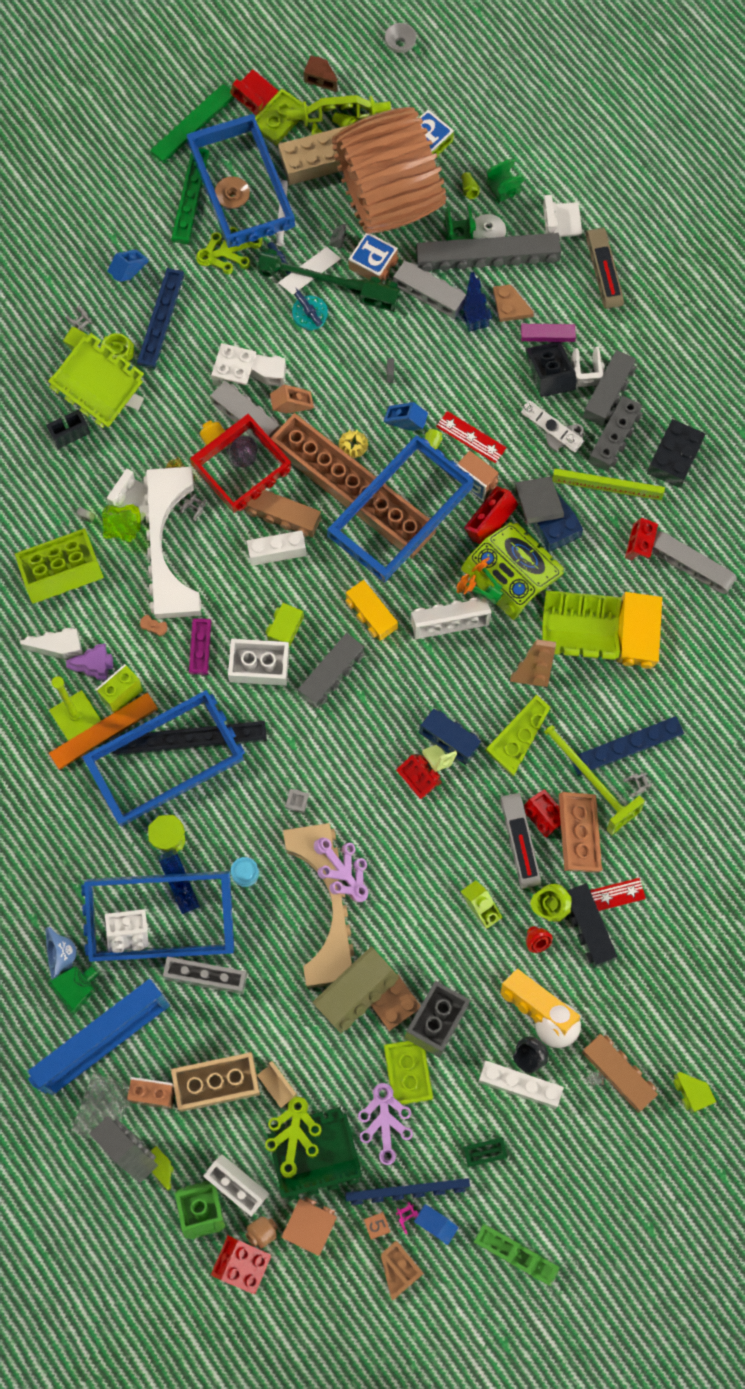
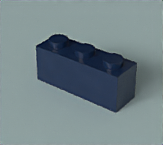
M435 709L423 721L418 732L448 754L456 751L457 755L455 758L464 765L469 762L481 743L477 735L469 733L463 729L461 724L453 722L447 718L445 713Z

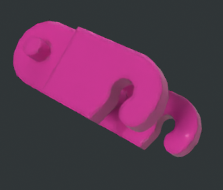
M408 1202V1206L401 1210L396 1208L398 1211L396 1215H400L401 1219H399V1222L405 1234H408L403 1223L418 1215L417 1210H413L414 1205H411L410 1202ZM411 1210L412 1214L403 1218L402 1214Z

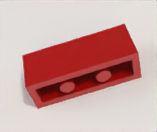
M496 486L465 525L464 529L473 542L481 544L487 537L498 531L519 505L511 491Z

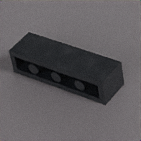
M587 883L567 890L571 896V916H569L573 928L576 927L578 930L577 938L580 945H584L586 949L585 958L589 965L592 964L593 968L616 960L618 956Z

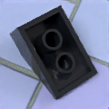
M561 342L525 348L533 379L541 397L576 390V371Z

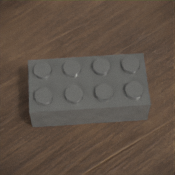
M107 1116L89 1133L109 1157L139 1183L158 1166L154 1161L156 1156L117 1118L113 1120Z

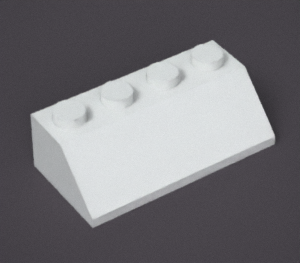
M479 597L472 598L467 602L455 601L451 605L446 606L439 604L430 609L418 608L411 612L415 639L488 626L491 618V609L486 598L480 599Z

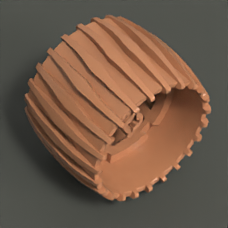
M413 107L397 108L368 116L347 126L332 137L333 151H337L334 157L335 160L340 162L337 168L344 175L341 181L342 183L346 182L349 190L346 191V195H351L353 202L350 205L352 208L356 207L355 217L361 218L359 224L367 234L388 231L408 225L431 214L446 203V195H444L446 189L441 187L444 183V178H439L438 174L441 171V167H436L434 158H437V154H432L430 145L433 144L432 140L427 141L425 136L428 133L427 128L421 127L423 120L417 118L419 114Z

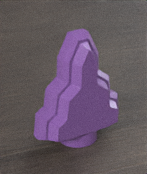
M105 643L95 645L94 649L86 650L83 655H77L66 661V668L75 672H84L89 677H96L97 680L106 681L108 670L113 669L112 654H107Z

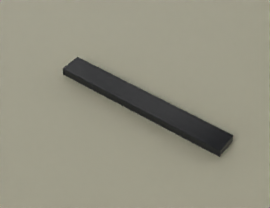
M265 721L226 725L227 728L231 726L236 735L233 739L236 744L267 741ZM217 726L148 732L113 751V756L227 745ZM122 735L112 736V740Z

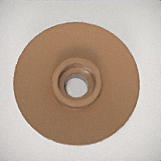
M226 177L216 185L215 193L221 206L235 209L243 206L248 201L250 189L243 179L239 177Z

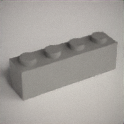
M404 261L393 277V282L398 284L397 288L453 319L456 318L466 303V294L461 289L454 288L445 280H440L434 277L432 273L421 270L414 263Z
M224 381L210 395L211 403L235 423L249 413L270 438L280 429L279 422L274 417L270 418L261 406L254 405L252 400L247 395H242L232 383L229 384ZM250 429L246 431L250 436H252L256 441H258L262 446H264L258 440V438L251 432Z
M167 957L163 977L168 981L244 995L247 972Z

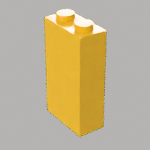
M625 592L621 597L618 630L620 655L616 662L622 663L624 666L641 665L642 668L649 669L659 662L662 597Z

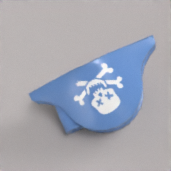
M51 927L45 928L47 955L53 980L58 977L60 972L72 969L71 963L76 958V947L69 938L60 936Z

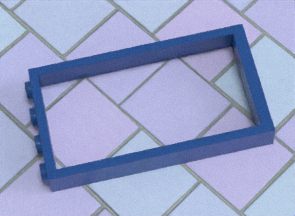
M230 871L86 879L84 885H81L82 897L85 896L82 913L83 916H86L87 924H84V936L88 938V944H85V955L89 956V962L234 953ZM221 879L225 944L151 948L139 951L124 950L120 953L112 951L97 952L93 886Z

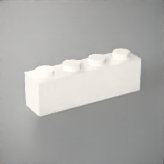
M485 1061L478 1083L554 1109L559 1105L564 1088L489 1061Z

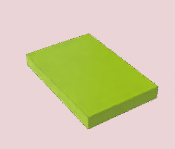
M281 89L255 117L262 136L277 146L300 121H287L286 110L301 109L302 102L284 89Z
M410 1041L385 1044L384 1052L389 1084L393 1089V1097L402 1105L433 1100L426 1051Z

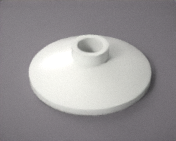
M485 214L475 219L476 231H473V239L505 237L506 226L499 217Z

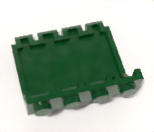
M341 1106L327 1110L329 1118L326 1119L324 1118L323 1111L309 1115L315 1123L321 1126V1134L317 1137L310 1135L309 1127L300 1119L299 1127L310 1142L318 1147V1155L313 1158L309 1157L306 1149L297 1139L294 1163L297 1166V1174L293 1178H285L280 1170L282 1163L286 1161L289 1138L281 1143L276 1151L271 1152L279 1182L281 1199H286L287 1202L299 1199L298 1195L306 1193L308 1197L319 1194V1189L326 1187L327 1191L340 1188L339 1184L347 1182L348 1186L360 1183L359 1179L363 1178L347 1113L342 1114ZM288 1120L287 1122L289 1127L291 1126L292 1120ZM279 1123L273 1124L271 1127L276 1128ZM284 1123L281 1124L278 1131L270 1130L271 1133L267 1134L268 1139H274L285 1130ZM313 1127L311 1132L316 1134L319 1132V1128ZM269 1142L270 1148L273 1149L275 1147V1143ZM314 1147L309 1148V1154H315L316 1149ZM291 1165L285 1167L286 1172H291L293 1169Z

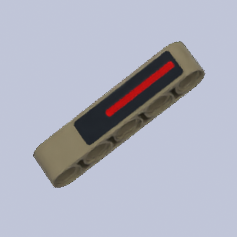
M602 227L586 230L587 245L603 306L605 309L623 306V294L606 229Z

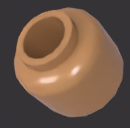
M261 1216L247 1226L246 1237L253 1247L264 1248L276 1239V1229L278 1227L272 1218L268 1220L266 1217Z

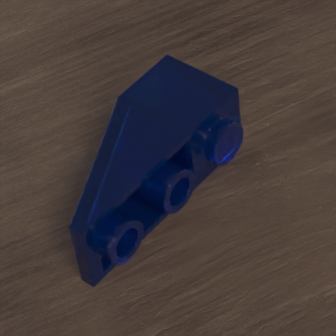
M474 272L470 273L463 312L468 332L489 327L490 319H492L491 311L485 305L487 303L486 296L480 290V279L476 278Z
M176 849L157 856L165 875L186 873ZM190 881L168 882L182 914L200 907Z

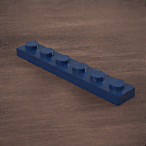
M166 269L138 357V366L156 369L185 276L184 271Z
M675 716L577 754V756L593 771L680 737L684 732ZM571 761L577 777L583 775L579 768Z
M466 1178L346 1193V1201L351 1202V1205H361L363 1200L371 1199L372 1203L384 1202L385 1197H392V1201L405 1199L404 1195L410 1194L413 1195V1198L425 1197L427 1192H433V1196L444 1195L446 1194L445 1190L452 1189L454 1193L466 1192V1188L470 1187V1180Z

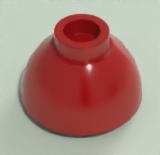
M532 926L527 931L526 946L531 953H540L551 945L553 936L546 929Z

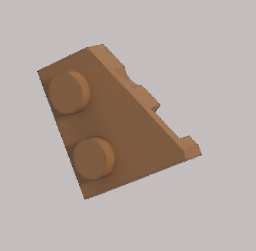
M511 284L493 287L499 322L534 316L533 310Z
M397 1240L381 1253L390 1297L394 1300L424 1273Z

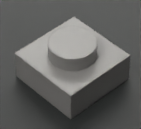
M290 789L285 809L305 813L309 793Z

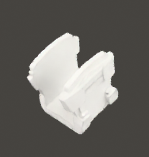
M595 347L593 351V368L595 373L581 374L578 348H575L570 360L576 371V387L597 386L605 370L604 362H601L599 347Z

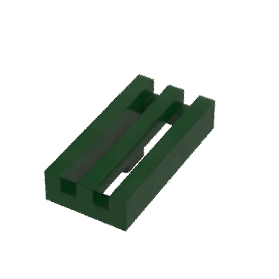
M503 1137L463 1146L467 1167L508 1158ZM496 1143H500L501 1147L475 1152L469 1154L468 1151L471 1149L484 1147ZM502 1151L503 1154L473 1162L470 1160L473 1157Z

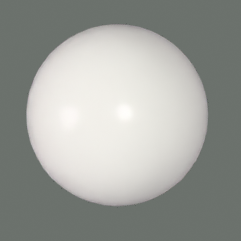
M566 1004L568 1007H570L572 1010L576 1012V1010L573 1007ZM558 1005L550 1010V1017L557 1023H564L570 1018V1012L566 1007ZM543 1018L542 1022L535 1023L538 1037L543 1043L553 1048H563L571 1045L577 1039L581 1030V1021L575 1023L565 1036L553 1022L546 1018ZM553 1029H556L559 1032V1036Z

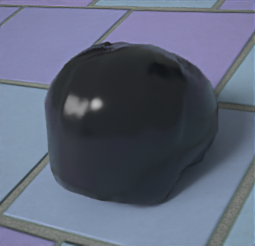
M532 1036L524 1037L517 1043L513 1060L522 1071L528 1074L534 1073L547 1064L548 1050L546 1045Z

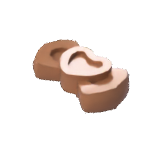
M149 615L144 616L140 620L142 630L153 632L159 637L167 632L168 626L166 622L158 623L157 620H152Z

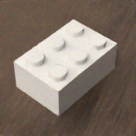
M231 639L228 669L229 682L287 686L289 642Z

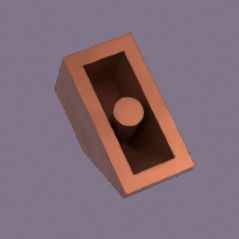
M310 55L304 70V83L337 92L338 79L328 61L322 57Z

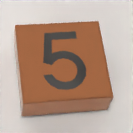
M383 1212L364 1219L371 1240L390 1233Z

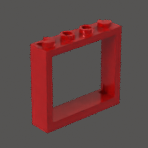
M249 413L190 458L191 465L233 513L242 511L250 500H256L260 497L263 490L273 487L277 479L281 476H287L291 471V461ZM250 429L281 466L233 502L202 465Z

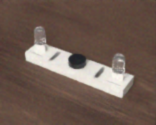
M529 401L524 405V409L521 411L522 415L536 423L548 434H551L571 451L576 452L584 442L582 437L546 413L533 401Z

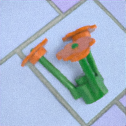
M489 557L479 562L472 569V572L477 570L479 572L483 571L494 584V587L490 585L486 591L475 586L476 582L474 581L476 575H473L468 580L469 574L467 573L465 576H462L457 584V593L464 591L463 594L465 595L468 591H473L493 604L500 600L504 594L501 591L503 586L497 583L486 569Z

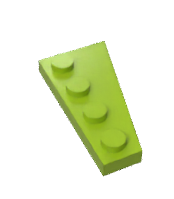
M537 694L485 749L511 776L515 775L551 708Z

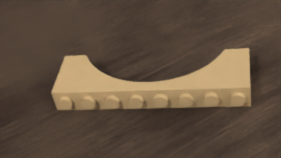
M330 823L283 830L287 854L305 861L317 873L318 869L323 866H328L331 870L337 871L325 854L320 855L314 850V842L324 837L331 841V849L339 858L338 848L333 847L332 841L336 840L335 829L330 828ZM323 879L332 901V924L329 935L321 950L310 962L303 966L307 989L331 985L352 965L351 956H354L353 944L348 943V937L351 936L350 924H345V917H348L347 905H342V898L345 897V894L339 893L335 895L329 889L330 885L339 881V879Z

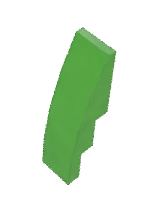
M483 1224L474 1241L475 1244L550 1287L560 1270L559 1266Z

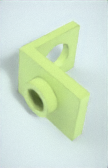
M437 745L422 751L435 772L450 767L457 755L456 751L445 754Z

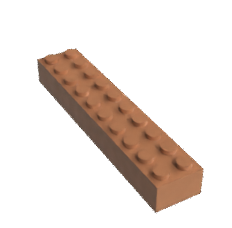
M296 413L271 437V440L286 455L292 465L347 508L376 478V476ZM386 484L356 513L360 519L400 550L430 520ZM436 528L409 556L411 559H413V557L436 533Z

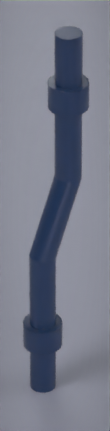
M269 242L267 247L277 252L281 262L288 264L282 251H279L273 242ZM296 288L297 292L294 293V296L304 308V313L308 318L312 319L317 327L321 326L323 322L316 314V309L308 303L300 290Z

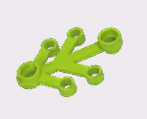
M236 227L229 228L230 232H238ZM214 232L206 249H201L197 253L196 261L201 266H216L222 269L224 274L229 275L233 272L232 263L222 262L216 258L224 257L238 263L242 269H247L250 267L249 258L241 257L234 254V252L250 247L258 249L262 246L263 240L259 238L256 240L258 243L249 241L238 247L230 248L227 247L224 240L220 249L213 251L215 246L222 242L221 234Z
M302 1097L292 1098L288 1103V1110L277 1118H271L268 1122L270 1130L278 1131L281 1124L292 1117L291 1126L274 1139L270 1138L265 1142L266 1149L269 1152H274L281 1143L289 1138L286 1161L282 1163L280 1168L285 1178H293L297 1174V1166L294 1163L297 1139L304 1146L309 1157L313 1158L318 1155V1147L310 1142L299 1127L300 1119H302L309 1127L311 1136L317 1137L321 1134V1126L315 1123L307 1113L308 1103ZM295 1104H301L302 1108L300 1110H295ZM277 1121L279 1124L278 1127L272 1128L271 1123ZM318 1127L319 1132L314 1134L311 1132V1129ZM269 1142L275 1143L273 1149L268 1148ZM314 1147L316 1149L315 1154H309V1148ZM287 1165L293 1167L291 1172L285 1171Z

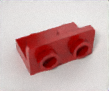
M640 518L633 524L626 550V559L633 560L639 555L645 558L651 557L658 528L657 523Z
M412 754L396 771L420 799H423L436 786L441 785L442 781L439 779L440 775L438 772H435L427 765L428 761L424 756Z
M545 789L525 803V814L546 838L561 826L560 807Z

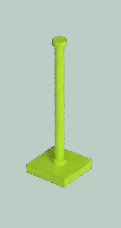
M59 676L52 679L51 684L57 689L63 702L49 711L68 741L101 721L82 690L70 697L64 687L63 679Z
M553 725L544 731L617 811L616 815L610 819L607 831L611 835L615 834L642 811L645 800L640 795L627 806H622L555 731Z

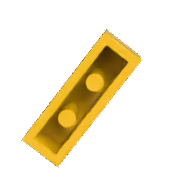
M362 580L346 592V604L350 609L354 608L358 613L356 616L362 624L366 623L369 627L368 631L373 638L377 637L381 641L398 629L397 620L365 580Z

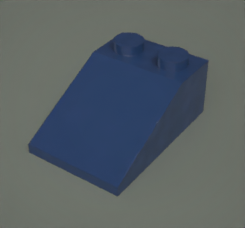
M559 494L558 497L564 511V517L532 523L548 553L581 538L583 528L575 513Z

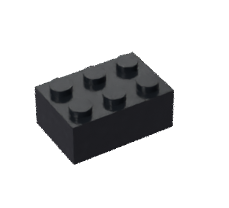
M672 419L650 463L647 474L681 489L706 433Z

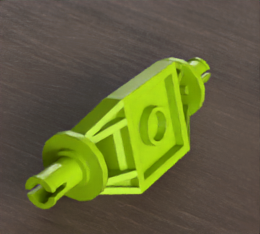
M357 95L321 98L308 107L306 106V101H303L301 109L286 110V120L304 121V126L307 127L308 123L323 121L322 108L324 111H334L336 107H341V110H349L353 106L356 119H363L376 113L391 110L390 101L375 103L373 96H369V101ZM360 108L369 111V114H360ZM317 110L318 118L309 119L308 115Z

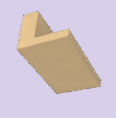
M271 1061L270 1065L257 1074V1076L282 1109L292 1098L297 1097V1094L273 1061Z

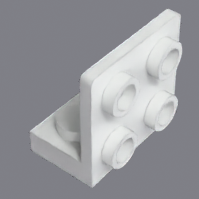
M545 195L543 211L546 234L559 233V237L581 236L579 204H556L552 200V195Z
M221 343L211 374L213 385L220 386L221 382L225 380L247 385L256 352Z
M126 469L107 497L109 507L139 524L145 519L146 512H149V506L145 505V494H148V487L145 488L143 483L135 479L133 471Z
M145 909L105 914L109 952L120 953L128 949L139 951L148 947Z

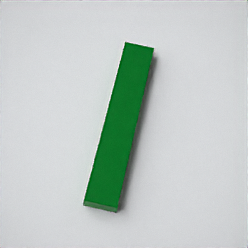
M224 84L220 85L150 150L151 154L164 164L188 142L187 134L201 130L235 98L230 94L231 89Z
M199 148L207 168L210 150ZM192 153L171 237L172 242L188 245L203 186Z

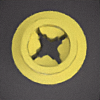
M349 430L347 433H343L339 439V448L350 457L357 458L367 451L368 439L364 433L362 434L358 430ZM354 438H356L357 444H355L354 447L351 449V443L349 442H352Z

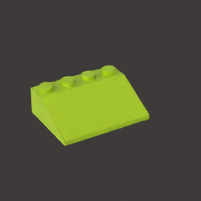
M85 528L15 553L32 604L104 578Z

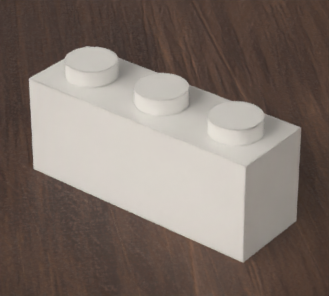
M302 531L247 540L251 566L306 556Z
M220 1155L203 1176L250 1216L258 1210L269 1195L266 1190L224 1155Z

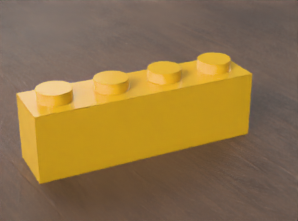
M516 969L502 983V997L507 1002H511L518 1007L520 1012L530 1016L535 1023L542 1022L543 1018H546L553 1022L565 1036L569 1029L580 1021L578 1013L519 969ZM554 1006L566 1007L570 1012V1018L564 1023L553 1021L550 1017V1010ZM553 1029L559 1036V1032L556 1029Z

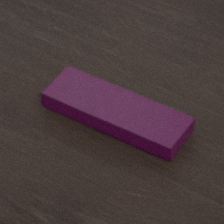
M521 324V341L575 342V324Z
M192 618L189 674L208 675L211 619Z

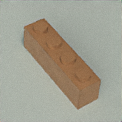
M263 490L260 497L256 500H250L244 508L248 515L261 517L267 523L273 524L274 522L285 530L302 531L303 537L310 536L313 538L321 521V511L267 490Z
M600 1034L581 1053L638 1113L641 1112L658 1095L656 1092L657 1088L649 1080L646 1082L641 1077L642 1072L635 1065L631 1066L627 1062L628 1057L621 1050L617 1051L612 1046L614 1043L607 1035L603 1036Z

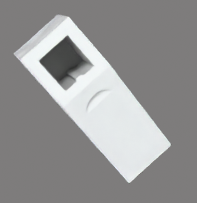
M256 355L250 376L265 385L282 386L285 384L286 360L280 356L264 357Z
M65 628L62 632L58 633L47 632L40 637L29 636L25 640L20 641L24 650L64 660L77 655H83L79 633L76 628Z

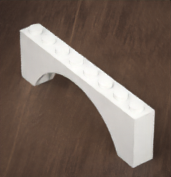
M192 467L147 470V476H144V487H148V494H145V505L149 506V512H146V523H149L150 530L146 532L147 541H150L151 548H147L148 559H151L152 566H148L149 577H152L153 584H149L150 595H153L154 602H150L151 613H154L156 619L201 616L199 592L186 587L171 573L162 553V533L167 517L183 497L194 491Z

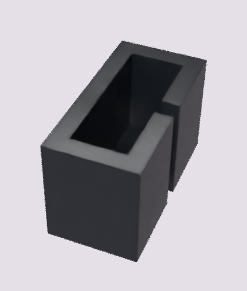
M80 409L64 416L68 428H65L61 418L46 425L57 449L91 434L87 422L81 411H79Z

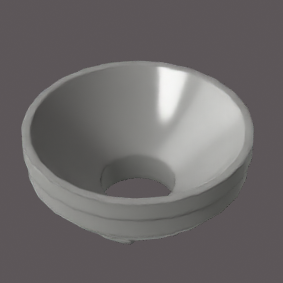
M393 24L386 30V45L390 50L397 53L410 51L416 42V32L408 24ZM402 40L405 42V45L399 47L395 43Z

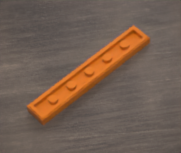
M147 692L49 752V755L58 769L61 770L110 740L112 736L118 735L157 711L158 707Z

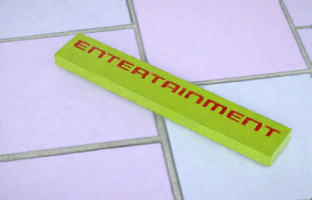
M556 468L552 478L554 483L655 500H662L665 487Z

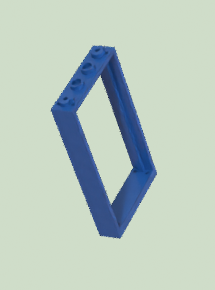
M254 114L187 134L189 148L228 248L238 247L243 243L253 242L259 238L272 236L275 233L288 231L295 227L294 214ZM252 132L285 217L231 234L199 148Z
M416 435L327 529V537L385 583L470 492L474 484L473 477L468 472L460 470L454 461H449L445 458L439 449L435 450L431 447L426 439ZM418 449L462 484V486L396 557L384 567L340 530Z
M207 690L83 756L87 767L120 827L244 760L242 755L245 754V751L240 743L236 745L233 739L236 735L231 726L227 728L224 721L227 719L222 710H217L215 705L218 702L213 693L209 695ZM205 703L233 755L123 815L95 761Z
M148 979L27 1071L30 1075L28 1078L29 1082L34 1088L53 1096L171 1005L153 981Z

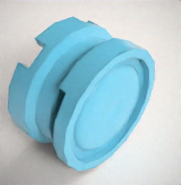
M241 857L233 862L231 875L237 885L249 887L257 881L259 870L253 859Z

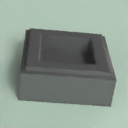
M388 358L387 383H394V358Z

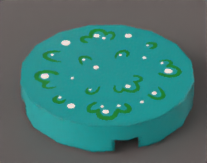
M304 296L308 303L316 309V314L323 323L317 327L312 319L306 316L304 308L298 300L293 305V320L300 328L302 327L310 331L316 330L324 325L328 317L327 305L317 296Z

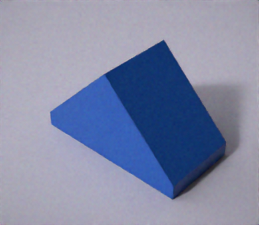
M424 1204L414 1220L417 1225L446 1245L450 1243L459 1228L448 1218Z

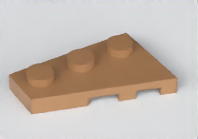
M537 639L527 652L523 662H520L518 665V669L512 673L510 682L548 687L556 642Z

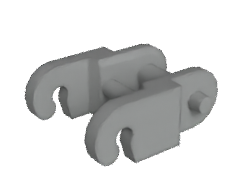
M78 306L77 310L82 314L79 319L72 320L68 316L65 318L73 327L83 332V327L88 323L92 324V319L88 318L87 313ZM84 318L86 321L80 325L78 322Z
M196 494L191 496L190 500L187 499L180 509L181 513H184V509L186 510L190 506L196 509L197 512L193 517L194 521L197 520V517H200L203 513V507L206 506V500H199L196 498ZM195 501L200 505L196 507L192 503Z
M641 772V775L636 773L623 779L624 783L633 780L638 785V791L631 793V797L644 793L646 788L650 789L652 783H648L646 779L647 773ZM642 778L645 786L641 787L638 779Z

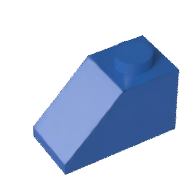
M136 249L116 253L107 272L119 282L131 280L148 263L149 259Z
M415 402L392 405L388 407L383 422L409 431L423 429L426 423L428 412Z

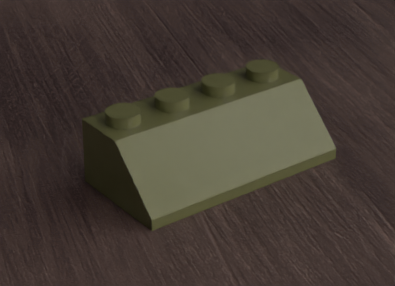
M371 946L312 1003L342 1034L374 1002L378 1001L384 992L394 986L399 977Z

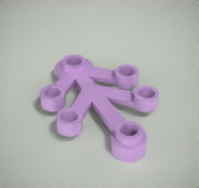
M323 837L314 842L315 852L320 855L325 854L337 869L336 871L331 870L328 866L320 867L318 869V876L322 879L345 880L349 885L343 886L341 882L336 881L330 885V892L335 895L339 893L350 895V898L356 902L365 901L368 897V889L363 884V870L367 867L365 859L360 858L354 861L355 879L351 875L352 854L355 852V846L352 843L342 846V863L331 849L332 844L329 839Z
M381 1083L373 1090L374 1099L358 1114L361 1122H368L371 1118V1113L380 1104V1114L366 1131L361 1132L360 1140L363 1143H369L372 1140L373 1134L381 1126L383 1150L379 1154V1159L383 1164L390 1165L396 1160V1153L391 1148L390 1125L401 1134L404 1140L411 1139L413 1131L402 1125L389 1113L388 1104L399 1112V1116L402 1119L410 1118L412 1112L409 1107H404L393 1097V1089L390 1085ZM383 1089L387 1091L385 1098L380 1096V1091ZM403 1109L409 1111L407 1117L402 1116L401 1112ZM363 1112L368 1113V1119L363 1120L361 1114ZM404 1130L410 1131L411 1135L409 1138L403 1136ZM364 1133L370 1135L368 1141L363 1140L362 1136ZM386 1152L391 1153V1160L384 1158Z

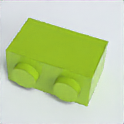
M282 603L281 607H277L273 616L275 620L273 624L268 625L266 634L268 641L289 642L290 648L304 619V611Z

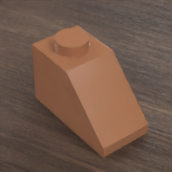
M284 384L270 393L274 411L287 414L314 408L311 391Z

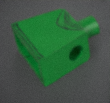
M92 966L83 973L77 967H73L47 984L68 1010L75 1015L95 992L90 982L99 974Z

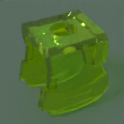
M128 504L123 507L107 505L102 511L104 539L116 537L121 538L122 541L132 542L136 538V534L141 528L139 507L134 504Z

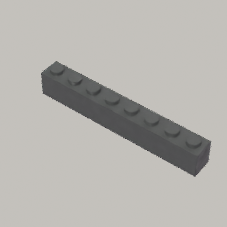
M559 233L416 243L417 266L423 271L438 269L449 270L452 268L466 269L467 267H500L502 265H520L524 263L537 264L539 262L554 263L560 261Z

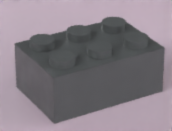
M435 981L407 1029L405 1039L440 1058L471 1000Z

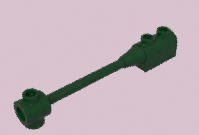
M267 249V252L262 251L259 257L257 269H259L258 273L264 277H271L273 273L284 270L344 286L359 294L361 304L395 312L400 295V288H397L398 284L396 282L388 281L387 285L380 283L381 280L374 276L370 277V280H346L281 262L280 256L273 249Z

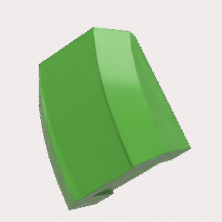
M204 1181L189 1185L175 1192L181 1229L185 1238L195 1239L216 1232L219 1233L225 1228L218 1191L211 1182Z

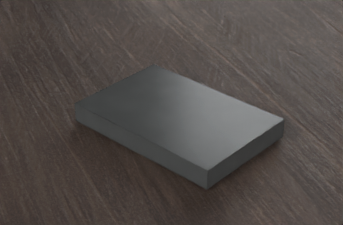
M551 476L515 483V489L527 524L564 517V511Z

